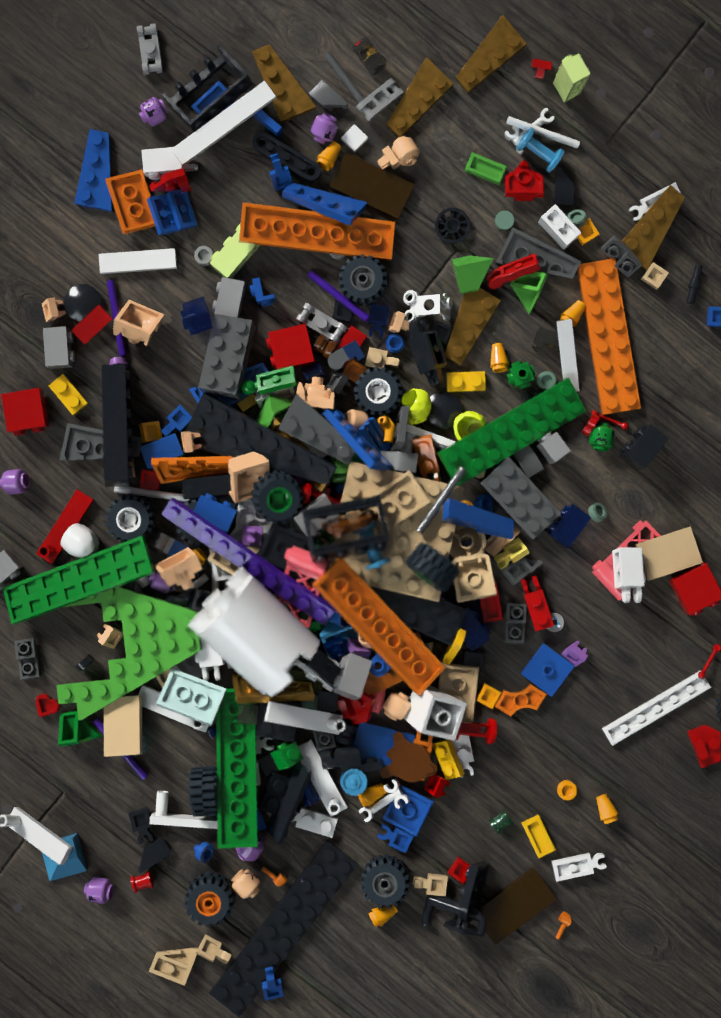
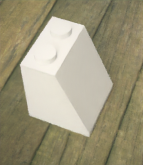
M428 686L420 696L416 695L412 690L409 699L411 708L404 719L420 733L455 741L467 703L433 686Z

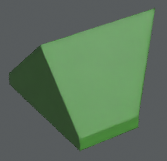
M470 255L452 259L460 294L479 290L494 258Z
M534 272L533 274H527L517 278L510 284L528 314H530L548 276L546 273Z
M268 394L256 421L268 428L272 426L275 418L279 417L283 420L293 400Z

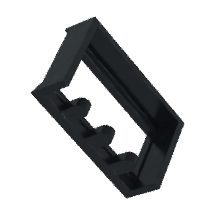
M221 45L217 47L220 56L215 61H212L210 57L205 58L204 64L206 68L200 74L196 70H192L189 73L192 81L185 87L181 82H178L175 85L178 93L171 99L166 93L162 94L167 105L175 111L193 132L220 114L228 105L233 104L235 99L248 91L252 85L247 72ZM227 64L240 79L194 119L190 120L178 105L221 67Z
M381 495L302 510L312 562L323 563L331 558L343 559L347 555H363L367 551H383L387 547H391ZM378 507L383 535L314 548L309 520L317 518L326 519L332 515H346L348 512L358 510L362 512L368 508Z

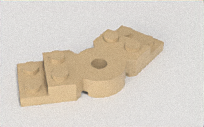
M460 525L455 526L450 555L453 558L452 563L456 565L460 572L454 580L458 603L497 596L490 558L485 554V534L476 532L475 528ZM464 540L472 542L469 547L462 546Z

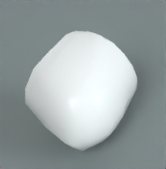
M74 523L64 533L61 539V546L68 554L83 558L94 554L98 550L99 541L90 528Z

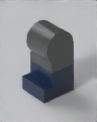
M356 340L332 353L328 358V365L332 370L339 371L346 363L355 358L359 363L365 359V356Z
M159 530L151 542V545L164 551L169 556L188 547L190 548L187 544Z

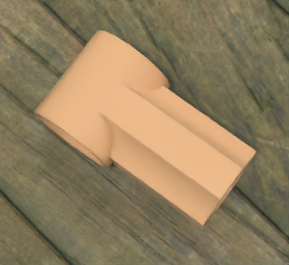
M514 525L512 539L491 535L486 540V551L494 557L520 533V530Z

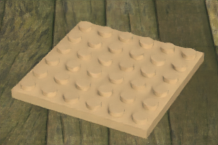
M350 461L341 502L369 497L403 475V473L391 470L370 469L365 464ZM414 476L431 503L388 531L391 547H387L381 553L383 559L390 558L391 562L381 565L380 568L375 567L366 571L365 567L371 564L367 553L363 555L351 554L343 559L368 586L439 602L441 591L435 589L416 575L407 566L405 561L420 542L432 546L449 558L456 525L443 522L442 505L424 533L421 535L416 531L447 484ZM456 486L447 500L451 498L461 502L464 488ZM377 527L373 528L375 536L381 535ZM350 532L343 537L335 538L333 533L331 545L361 539L360 534L353 535ZM336 558L330 559V566L337 560Z

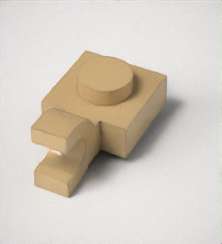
M369 347L365 367H378L382 369V367L385 368V365L398 368L400 360L399 358L387 357L388 351Z
M428 873L427 879L413 876L412 884L414 888H426L427 895L446 896L448 876Z
M206 934L195 953L210 962H213L216 957L224 964L228 963L232 955L220 949L221 942Z

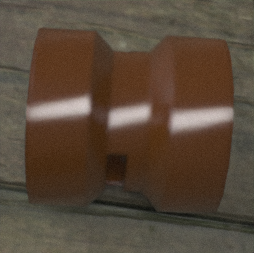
M321 334L316 340L312 351L320 352L324 358L328 359L338 343L329 341L325 335Z

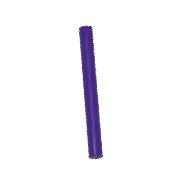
M311 270L308 273V277L360 319L364 322L369 320L370 316L314 271Z
M114 280L107 281L114 322V319L119 314L115 282ZM120 332L119 335H116L119 357L127 356L124 336Z
M98 717L93 723L104 735V723ZM132 755L122 756L142 780L148 776Z

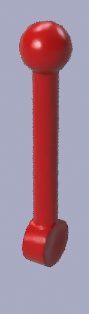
M594 410L591 412V415L595 414L604 420L621 426L623 430L628 429V424L625 422L621 423Z
M715 644L713 646V652L711 656L709 657L703 670L698 673V677L700 679L705 678V672L707 671L716 653L721 650V646L719 644Z

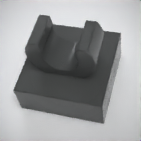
M335 371L325 388H330L336 394L346 395V392L342 389L344 385L351 387V383L347 381L349 379L347 376Z

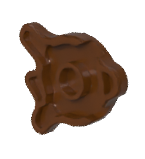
M374 511L353 512L323 522L321 525L323 530H327L329 534L334 533L335 538H340L352 531L369 526V521L373 523L379 519L378 512Z
M400 731L393 735L394 746L386 753L387 757L392 759V763L383 767L380 771L383 778L396 776L404 781L417 782L427 776H434L436 774L437 766L432 762L425 747L408 741Z

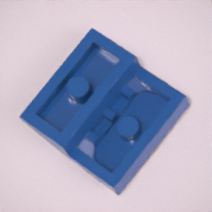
M174 190L167 194L151 196L147 199L158 236L186 230L198 225L187 191L182 193L181 190Z

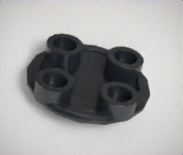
M78 284L72 287L64 298V308L67 314L73 320L79 322L99 304L102 306L99 292L87 284Z
M438 392L430 397L432 405L427 421L434 428H452L455 418L462 413L461 402L454 394Z

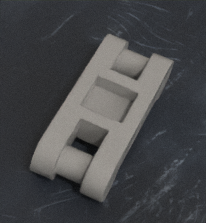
M156 23L150 24L148 27H143V25L137 26L144 75H150V72L163 73ZM152 34V39L145 40V35ZM155 60V64H149L148 62Z
M393 78L387 80L357 105L356 108L366 115L365 118L369 122L394 101L400 99L405 93L402 88H398L395 85L396 82ZM372 104L374 109L371 110L368 105Z
M305 303L303 306L304 310L301 315L298 314L296 320L302 324L306 323V326L320 335H325L327 339L339 344L342 333H345L348 327L317 310L312 305ZM310 313L315 316L312 322L307 319ZM332 326L336 328L334 334L329 332Z

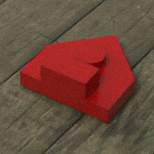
M523 160L515 170L505 177V197H514V201H533V198H543L544 177L540 173H536Z
M183 168L165 173L160 177L161 179L158 183L154 181L149 185L151 192H170L181 189L183 193L191 190L189 179Z
M363 691L361 698L355 701L341 696L342 699L337 701L343 718H350L352 725H356L370 720L372 707L377 698Z
M705 724L687 731L701 768L720 762V731Z

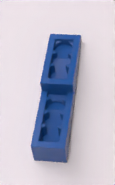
M451 498L443 504V522L475 528L478 533L507 539L513 538L514 520Z

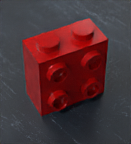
M306 323L268 332L269 338H266L268 350L272 349L273 356L270 357L272 368L281 369L290 366L298 368L315 364Z
M34 388L1 394L8 433L14 434V436H22L26 434L25 431L32 430L33 433L44 432V428L50 427L43 389Z
M707 563L698 564L668 580L682 609L687 615L692 614V616H696L703 612V608L707 606L711 608L720 604L721 590Z

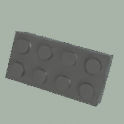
M219 314L214 315L198 387L202 393L206 392L214 396L240 400L242 393L241 384L245 379L256 330L252 320Z
M509 457L504 459L479 483L480 487L491 496L494 502L510 519L514 520V523L530 540L537 537L561 514Z

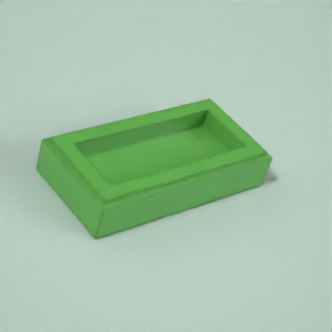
M472 152L464 172L500 185L507 166Z

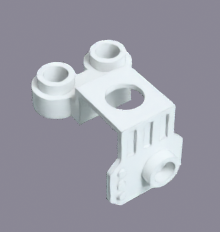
M409 290L404 294L403 300L405 304L410 306V309L405 312L404 320L408 322L412 320L419 321L420 317H425V315L440 314L443 320L450 321V309L453 307V302L448 294L420 296L413 290ZM412 294V300L408 301L409 295ZM431 299L434 301V308L428 311L425 309V302ZM412 313V319L408 320L409 314Z

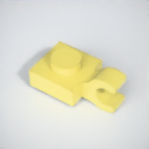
M518 537L503 547L504 552L496 555L494 560L502 570L508 566L510 560L515 563L529 554V551Z

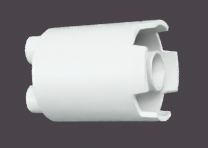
M241 567L227 581L226 585L229 586L223 592L217 588L202 603L204 609L190 621L188 627L263 695L267 693L271 697L292 681L293 678L288 671L297 662L300 654L308 660L311 659L320 641L247 570Z

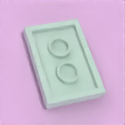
M171 668L156 705L212 726L226 689Z

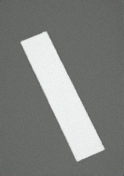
M572 319L557 321L563 380L569 378L576 392L580 390Z

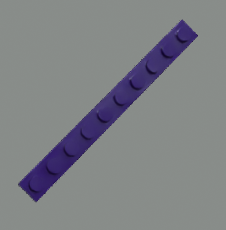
M174 497L167 504L161 515L239 568L243 567L255 579L324 626L335 612V609L328 602Z

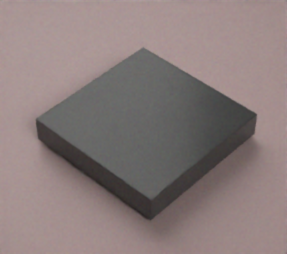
M402 406L395 419L396 428L391 451L400 452L405 443L409 414L408 406Z

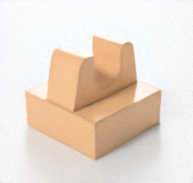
M389 146L382 149L384 156L377 161L381 169L384 170L391 165L394 170L400 166L399 160Z
M55 297L47 298L42 303L46 322L54 321L65 315V311L57 309V306L63 304L62 300H55Z
M400 311L394 312L387 331L397 333L400 332V329L404 331L409 330L410 322L404 320L405 313Z
M181 432L182 446L185 453L193 452V450L202 447L201 444H194L193 442L195 437H201L199 433Z
M104 624L103 627L106 630L103 634H97L98 642L103 646L114 649L122 638L123 631Z

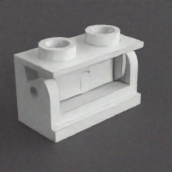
M556 204L538 221L563 250L581 234L580 230Z

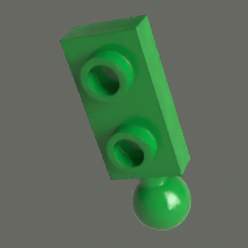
M293 366L257 374V381L254 382L250 379L243 381L241 390L244 394L251 395L258 389L259 394L262 395L297 386L295 369Z

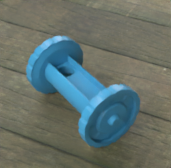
M530 127L522 136L516 149L521 151L524 147H527L548 162L546 170L551 172L561 160L564 150L560 148L554 153L532 137L535 129Z
M377 522L370 523L369 526L352 531L353 535L360 534L361 539L375 536L373 528L378 526ZM367 551L371 564H368L365 568L366 571L375 567L380 568L381 565L391 562V559H383L381 551Z
M350 769L344 774L343 772L341 773L340 784L347 794L356 796L363 793L366 789L367 778L362 771Z

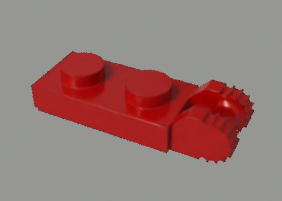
M534 253L492 270V272H488V286L491 289L500 288L503 283L514 281L519 277L533 274L540 270L536 254Z
M535 575L532 576V581L536 591L529 593L528 584L525 579H522L521 583L535 632L554 627L543 590L540 588L537 576Z

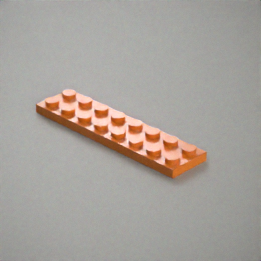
M243 202L239 243L360 257V254H365V257L370 255L373 256V259L391 261L395 222L358 217L349 226L315 211Z
M615 258L583 263L577 269L582 301L586 305L584 313L602 415L641 409L618 271L614 267L616 264Z
M337 559L325 571L324 575L320 576L312 584L416 695L420 696L446 668L344 559Z

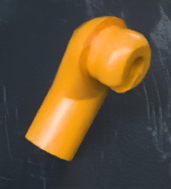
M381 415L378 418V424L385 431L384 442L393 443L396 426L388 416Z

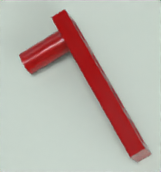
M76 489L36 554L49 563L54 564L64 549L61 546V539L64 533L74 523L81 522L94 499Z

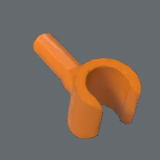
M266 867L261 869L273 879L276 886L280 887L287 882V878L283 873L276 876Z
M565 911L558 918L562 923L556 935V938L559 940L566 927L571 925V916Z

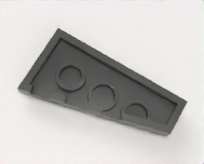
M512 228L495 263L506 265L535 253L540 266V270L536 272L573 279L582 261Z
M298 394L295 395L279 429L349 464L355 453L352 447L329 421L322 417Z
M67 423L59 461L103 459V430ZM132 436V443H128V447H132V458H140L141 450L139 447L143 445L141 437Z

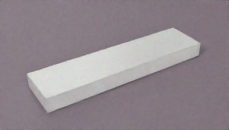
M176 249L99 254L100 273L110 274L177 269Z

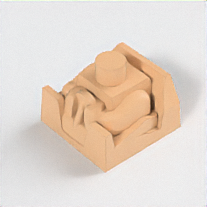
M128 300L114 319L113 333L114 335H119L121 332L122 336L127 337L130 343L138 344L140 341H144V345L147 346L154 331L157 332L160 328L164 314Z
M312 377V383H306L304 387L301 382L298 383L296 394L315 410L326 411L327 408L334 410L335 395L330 388L325 390V385H323L324 378Z
M251 452L229 459V474L231 478V491H229V494L234 503L253 498L251 490L255 489L253 487L254 483L259 482L258 478L260 476L264 478V473L269 472L270 474L269 460L263 455Z
M189 547L154 565L168 587L176 584L177 586L181 585L183 590L189 589L194 585L191 580L195 578L194 573L202 570L197 555Z

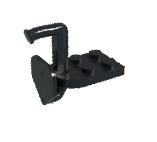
M481 861L471 864L467 868L465 875L467 881L461 890V903L444 896L428 895L420 925H432L431 915L435 906L458 915V919L446 921L445 927L459 933L484 937L487 921L478 910L490 863ZM472 920L478 921V927L469 922Z

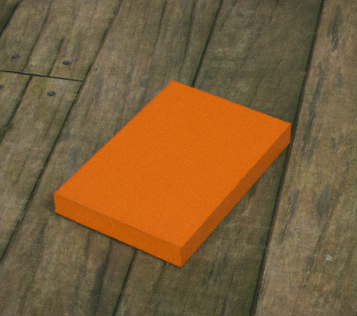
M143 170L105 179L123 235L155 227L147 203V199L151 197Z

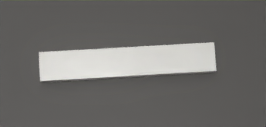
M263 81L171 149L184 167L275 100V94L267 83Z
M700 671L603 727L604 734L612 746L710 689L711 686L707 679H700L698 677Z

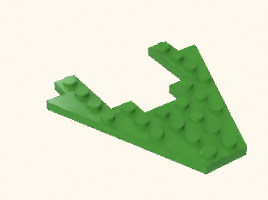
M121 586L65 606L101 603L103 622L122 620L126 658L108 660L110 679L56 685L58 703H77L78 720H83L202 650L201 638L188 627V624L198 614V611Z

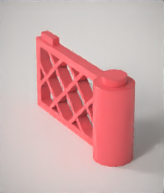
M640 520L632 528L634 532L617 548L627 547L629 542H637L638 544L647 541L641 539V530L645 527L650 531V539L661 535L647 521L642 522ZM611 553L604 561L599 560L592 566L594 569L592 574L619 601L622 599L621 589H615L613 555Z
M293 546L291 549L288 548L285 553L284 559L287 560L285 574L291 577V570L298 572L300 579L296 581L298 583L303 581L305 587L314 593L316 589L314 587L311 588L307 579L313 578L317 580L320 576L324 575L330 566L331 560L328 559L323 563L312 562L309 551ZM316 590L315 594L320 596V593ZM279 595L277 600L281 604L287 602L291 609L290 612L305 627L310 628L313 618L308 615V620L302 619L298 614L302 610L299 608L295 609L292 603L285 598L283 600V597Z

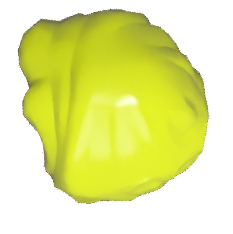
M413 388L402 394L401 403L409 407L407 424L415 426L426 421L432 405L428 393L425 390Z
M473 411L459 414L455 418L453 425L457 440L486 425V418Z

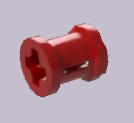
M147 871L145 875L138 877L131 876V886L134 893H138L141 889L154 888V879L151 871Z

